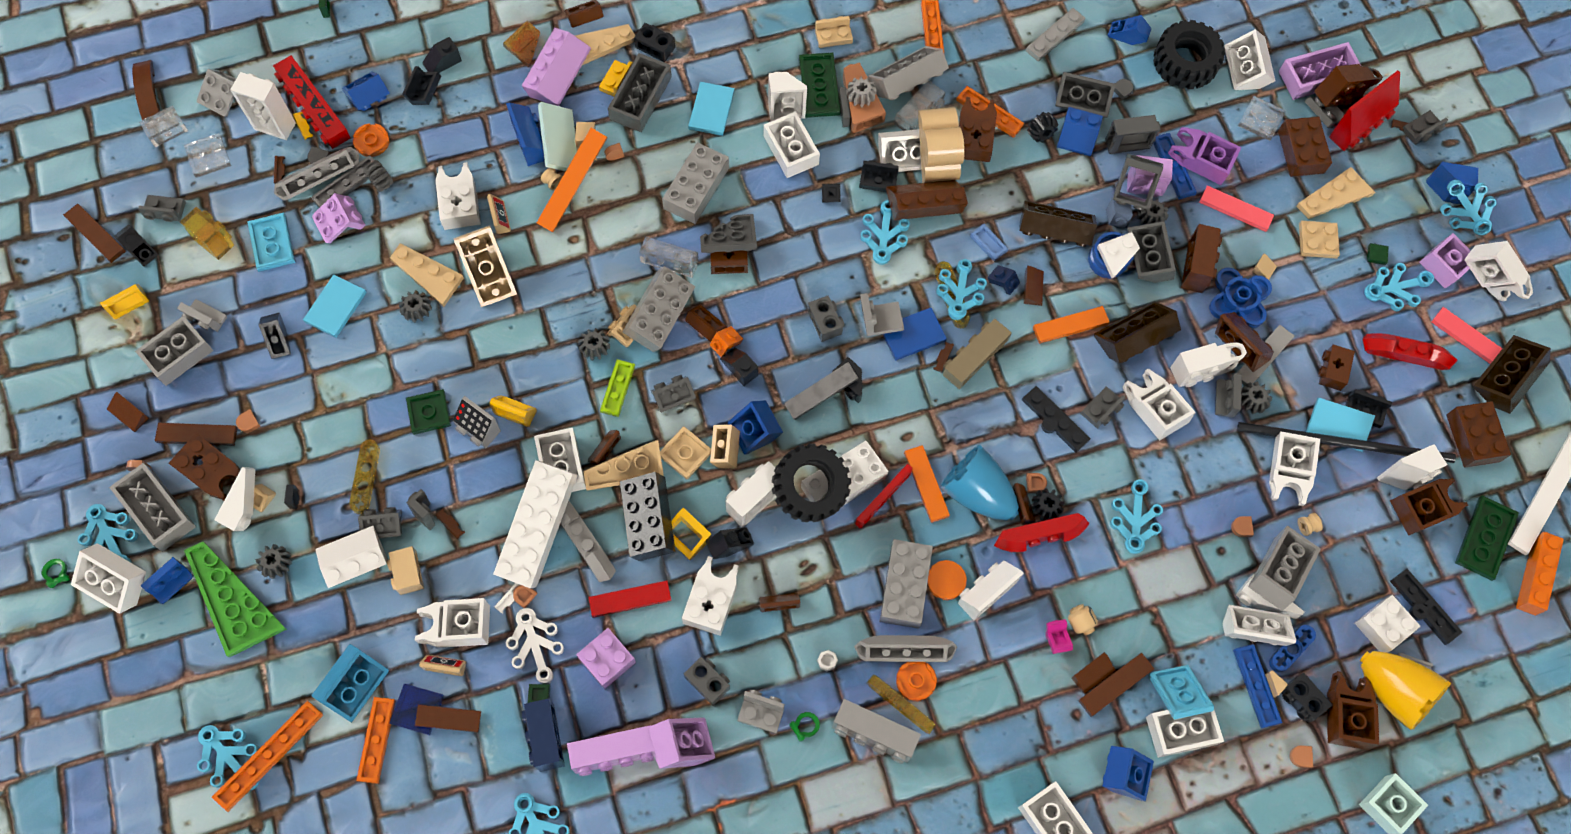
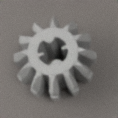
M861 76L859 80L854 78L852 82H849L846 95L849 102H854V106L860 104L862 108L864 104L869 106L871 102H874L877 89L874 82H869V77L864 80Z

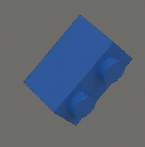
M373 71L342 88L358 111H365L371 108L372 103L375 101L379 103L387 98L386 95L390 94L379 74Z
M1068 107L1057 148L1091 157L1103 116Z
M1441 162L1427 178L1426 183L1443 201L1451 202L1452 204H1462L1457 196H1452L1449 193L1447 186L1452 180H1460L1465 187L1464 193L1468 198L1474 191L1475 185L1478 184V168Z
M766 400L751 401L727 422L728 425H733L740 431L739 445L744 455L770 444L783 433Z
M1111 746L1107 757L1108 762L1103 776L1102 787L1113 793L1146 802L1154 761L1133 748Z

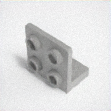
M207 69L197 103L227 117L234 99L230 89L236 78L219 70Z
M868 293L860 294L867 336L904 330L899 302L873 305V300L869 301Z
M755 690L745 691L744 701L737 722L777 734L785 704L781 703V699L770 696L769 699L762 697V693Z

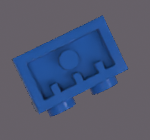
M172 557L140 586L146 592L153 595L161 604H164L186 585L194 575L180 561Z

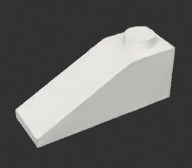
M241 468L214 519L233 531H244L251 523L254 506V468Z
M1255 574L1248 578L1236 594L1244 605L1254 609L1287 614L1293 619H1297L1305 613L1293 602L1281 611L1250 589L1248 586Z

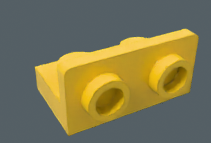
M614 60L599 85V91L615 96L633 62L629 61L626 65Z

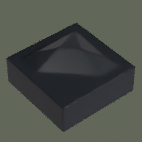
M822 184V203L841 202L840 184Z
M287 485L285 490L284 503L290 509H298L300 501V490L295 485Z

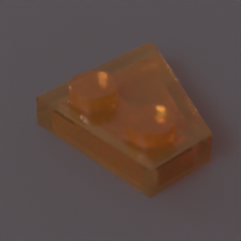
M526 21L503 42V46L529 68L540 37V31L530 22Z

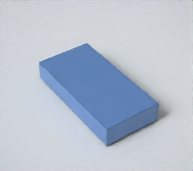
M985 224L970 234L975 243L994 262L1008 252V248Z

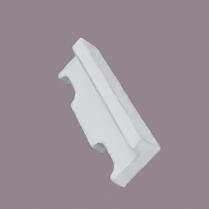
M515 583L495 605V608L503 614V610L513 604V592L520 584Z

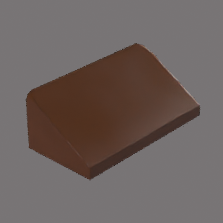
M597 0L564 10L572 28L604 17L601 5Z
M1032 266L1026 267L1023 304L1042 306L1044 271Z
M701 304L689 310L685 318L689 325L710 342L716 332L727 328L724 323Z
M118 392L114 394L107 407L110 413L134 432L149 419Z
M610 430L588 458V462L594 466L604 462L620 441V432L618 430Z
M1014 483L1012 488L1019 506L1017 511L1019 512L1021 524L1035 523L1036 519L1031 509L1025 486Z
M798 593L759 597L760 612L799 608L801 603Z
M1104 652L1076 673L1072 680L1085 694L1114 672L1115 668L1108 655Z

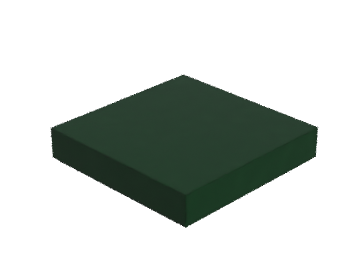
M444 389L406 397L413 435L451 426Z

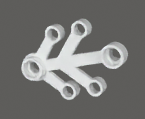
M523 608L516 615L517 628L512 637L506 640L507 648L509 650H516L519 646L518 641L524 630H526L528 637L518 656L512 659V665L515 669H522L525 665V659L532 649L538 668L536 678L541 684H548L553 680V672L550 668L546 667L540 646L551 650L555 655L562 654L564 646L560 642H552L537 635L534 627L544 630L549 636H555L558 628L554 623H546L537 619L532 609ZM524 615H529L527 621L522 620ZM549 627H555L554 632H548ZM510 641H516L515 646H509ZM556 645L561 646V650L558 652L554 651ZM518 659L522 660L520 666L515 665V661ZM543 671L548 672L545 678L540 676Z

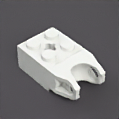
M463 163L461 173L455 177L447 176L443 166H438L436 189L439 216L444 230L481 225L476 185L468 163Z
M1508 241L1475 245L1464 259L1480 285L1486 287L1498 300L1506 301L1511 295L1510 291L1523 299H1529L1533 294L1530 275ZM1523 285L1527 288L1526 294H1524Z
M1213 343L1180 353L1170 368L1178 387H1191L1199 381L1208 382L1214 379L1215 376L1232 371L1247 352L1244 345L1240 343H1227L1220 346ZM1234 347L1239 348L1241 355L1235 356V354H1231V349Z
M1147 369L1142 375L1147 388H1141L1127 381L1124 383L1123 389L1131 407L1160 441L1188 424L1196 412L1172 384H1168L1164 378Z
M1280 432L1276 436L1269 480L1273 501L1279 498L1283 487H1290L1297 493L1299 506L1306 504L1308 494L1314 484V477L1316 476L1320 439Z
M708 556L706 563L697 573L682 616V622L685 625L721 636L737 589L736 576L739 566L734 564L733 569L727 576L719 578L711 573L713 557ZM710 605L713 609H709L707 612L704 607Z
M484 598L445 600L444 602H435L417 609V614L420 617H427L434 621L430 630L415 636L417 643L429 644L438 648L488 645L490 605Z

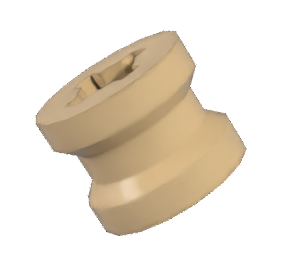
M548 168L542 174L541 181L544 184H548V188L553 191L557 188L563 176L557 174L555 169Z
M1311 513L1308 517L1298 518V527L1304 536H1309L1312 532H1320L1323 529L1322 521L1316 513Z

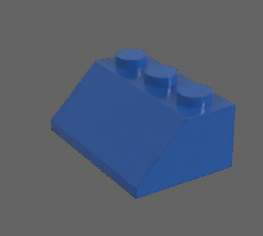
M510 102L506 103L527 166L545 161L541 127L537 128L536 126L539 123L536 114L532 113L528 106Z

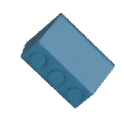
M349 644L311 696L352 723L389 670L358 648Z

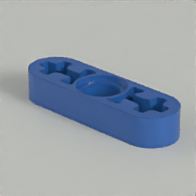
M1303 625L1295 630L1296 643L1294 645L1297 647L1296 654L1290 653L1288 646H1281L1272 655L1269 665L1273 671L1283 672L1287 670L1315 640L1316 632L1311 626ZM1307 631V638L1300 642L1298 639L1303 636V632ZM1285 655L1287 658L1282 662L1281 666H1278L1277 660Z

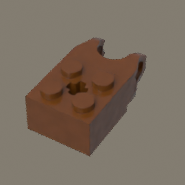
M1360 64L1336 66L1314 92L1325 107L1349 105L1358 102L1367 95L1365 91L1377 85L1383 76L1378 70L1368 66L1362 67Z
M966 97V101L961 108L959 127L962 130L964 139V160L990 162L997 116L994 100L990 99V103L985 110L978 111L972 107L970 97Z
M197 433L192 436L168 463L208 495L223 501L227 497L223 492V484L230 478H237L240 472L238 465ZM199 459H202V465L197 464Z
M1454 477L1438 479L1390 500L1408 536L1456 516L1464 507L1469 506L1467 501L1458 503L1450 499L1448 488L1455 482Z
M1337 671L1333 673L1327 692V699L1332 704L1327 710L1328 743L1364 750L1378 746V704H1376V695L1371 681L1366 676L1360 678L1356 691H1353L1348 687L1342 672Z

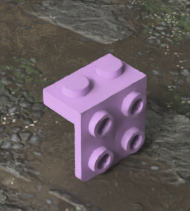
M334 193L312 216L326 243H331L347 227L361 230L365 226L362 215L356 209L353 199Z

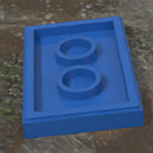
M932 308L902 318L903 331L883 334L895 361L947 340Z

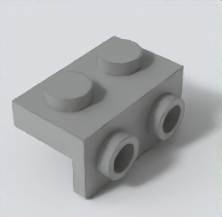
M197 299L194 300L191 306L181 302L177 307L183 313L181 316H184L191 322L193 319L198 321L197 325L206 330L211 328L218 332L227 318V315Z

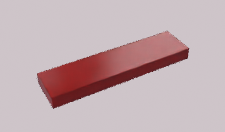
M908 463L856 518V526L862 528L909 478L913 468Z
M668 581L588 597L592 618L671 601Z

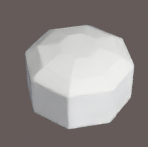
M827 650L820 653L817 662L820 669L828 672L835 669L838 659L834 652Z

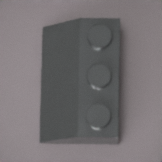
M1063 72L1055 106L1065 109L1072 107L1107 118L1116 84Z
M1165 221L1128 227V233H1133L1140 247L1134 255L1138 279L1154 283L1174 280L1176 269Z

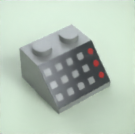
M464 396L453 419L456 425L455 429L461 435L467 434L471 437L470 441L476 446L482 445L484 448H487L501 430L493 416Z

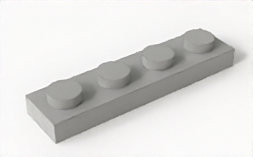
M1072 8L1026 48V52L1039 62L1083 24L1085 17Z

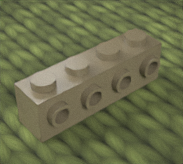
M996 319L990 323L986 322L981 328V332L978 335L974 334L968 341L969 344L966 347L962 346L957 351V356L953 360L950 358L944 364L943 376L960 390L1009 341L1012 332Z

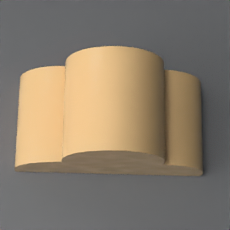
M955 107L918 110L922 183L959 180L961 164L964 161V139L962 130L959 127Z
M490 226L454 238L481 307L517 294Z

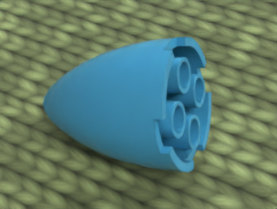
M977 445L965 455L966 458L962 459L948 473L941 483V489L952 499L978 514L997 520L1007 521L1010 519L1012 521L1019 513L1017 511L1019 506L1012 485L994 458L981 445Z

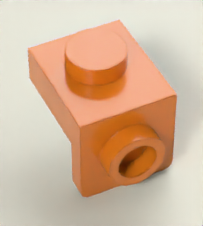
M730 326L716 332L710 346L722 357L728 349L741 344L743 338Z

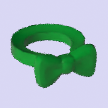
M52 559L42 568L41 575L46 580V585L50 588H54L57 584L69 581L70 579L66 574L67 565L61 559ZM55 564H60L62 570L59 577L55 579L49 577V568Z
M804 712L795 721H791L789 726L797 735L799 742H801L805 737H812L818 732L820 722L815 714ZM809 717L814 721L815 728L812 732H801L798 726L802 718Z

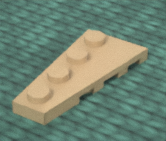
M629 24L575 35V37L591 48L582 65L633 43L635 34Z
M1350 167L1299 202L1297 208L1308 219H1311L1332 209L1344 207V205L1351 202L1360 201L1362 198H1369L1376 192Z
M401 243L390 257L394 264L425 289L443 307H445L464 279L462 274Z
M658 439L584 470L586 491L619 486L620 481L652 472H657L664 476Z

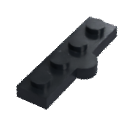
M1037 386L1022 398V401L1043 420L1041 424L1042 430L1048 434L1056 431V434L1075 453L1090 441L1091 438Z
M1405 569L1390 580L1392 585L1411 605L1409 614L1416 621L1423 619L1444 645L1449 644L1463 633L1408 569Z

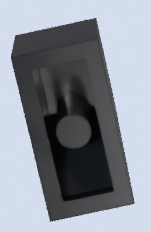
M447 37L433 45L422 64L427 72L440 73L460 63L462 60L458 48L452 39Z
M280 312L261 317L258 325L271 359L290 355L287 332Z
M735 347L720 358L743 386L758 376V366L747 353Z

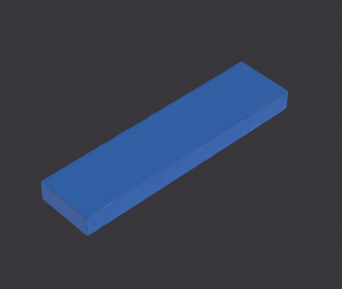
M1166 133L1156 136L1153 144L1159 157L1173 159L1168 154L1172 145H1175L1171 134ZM1173 159L1172 180L1170 182L1178 199L1195 196L1197 191L1187 169Z
M1251 644L1234 649V655L1261 729L1283 723L1255 645Z

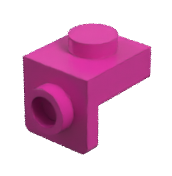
M1066 619L1048 622L1046 625V638L1052 653L1072 651L1073 644L1067 632Z

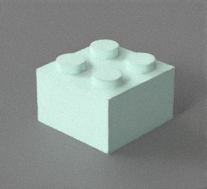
M1396 773L1385 776L1359 804L1388 834H1403L1428 806Z

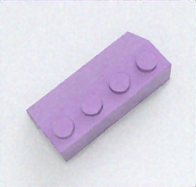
M554 28L523 82L522 87L530 98L559 106L591 48L570 32Z

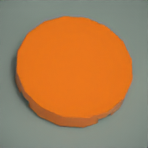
M364 124L353 135L355 149L359 154L366 157L369 155L375 157L384 153L390 143L387 131L379 124Z
M939 561L929 570L928 589L935 597H939L942 600L955 599L966 587L967 578L965 571L954 561Z
M906 662L900 667L896 676V685L903 697L912 701L927 699L932 695L937 684L935 671L926 662Z

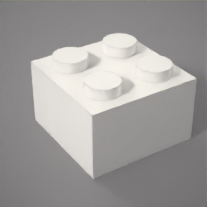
M1393 595L1382 600L1354 623L1378 651L1387 653L1421 627Z

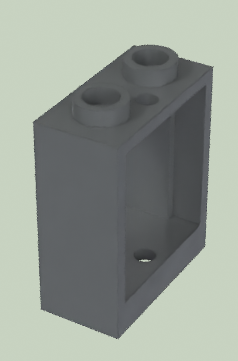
M1148 115L1113 120L1105 138L1109 154L1150 149L1156 140L1158 132H1160V123L1157 121L1156 116Z
M1127 153L1113 194V200H1116L1115 202L1121 205H1126V203L1134 205L1133 207L1138 210H1149L1163 170V163ZM1129 166L1155 173L1146 199L1120 192Z

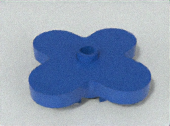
M1230 267L1221 269L1215 277V284L1221 293L1216 295L1210 302L1209 309L1211 314L1220 319V316L1224 313L1235 312L1238 316L1245 319L1250 328L1261 326L1267 317L1266 310L1261 301L1265 300L1272 291L1270 281L1263 276H1253L1249 279L1243 278L1236 269Z

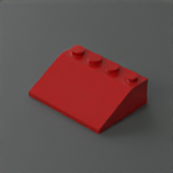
M1397 70L1347 110L1329 136L1343 151L1349 147L1354 148L1360 142V138L1365 139L1368 137L1373 128L1378 129L1384 123V119L1389 120L1396 113L1394 110L1399 105L1400 71Z

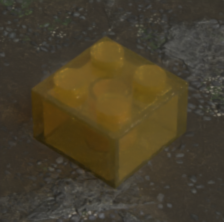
M195 207L180 223L194 241L219 260L234 246L230 240L232 236L225 230V226L218 220L215 222L206 210L201 211Z

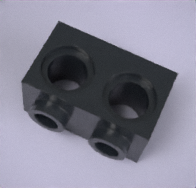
M647 23L643 24L634 37L635 48L664 63L676 48L675 37Z
M1304 672L1291 680L1281 692L1283 699L1288 704H1291L1297 710V715L1307 723L1316 720L1332 706L1330 701ZM1294 686L1299 688L1300 695L1295 693ZM1309 703L1313 704L1315 708L1314 712L1309 709Z

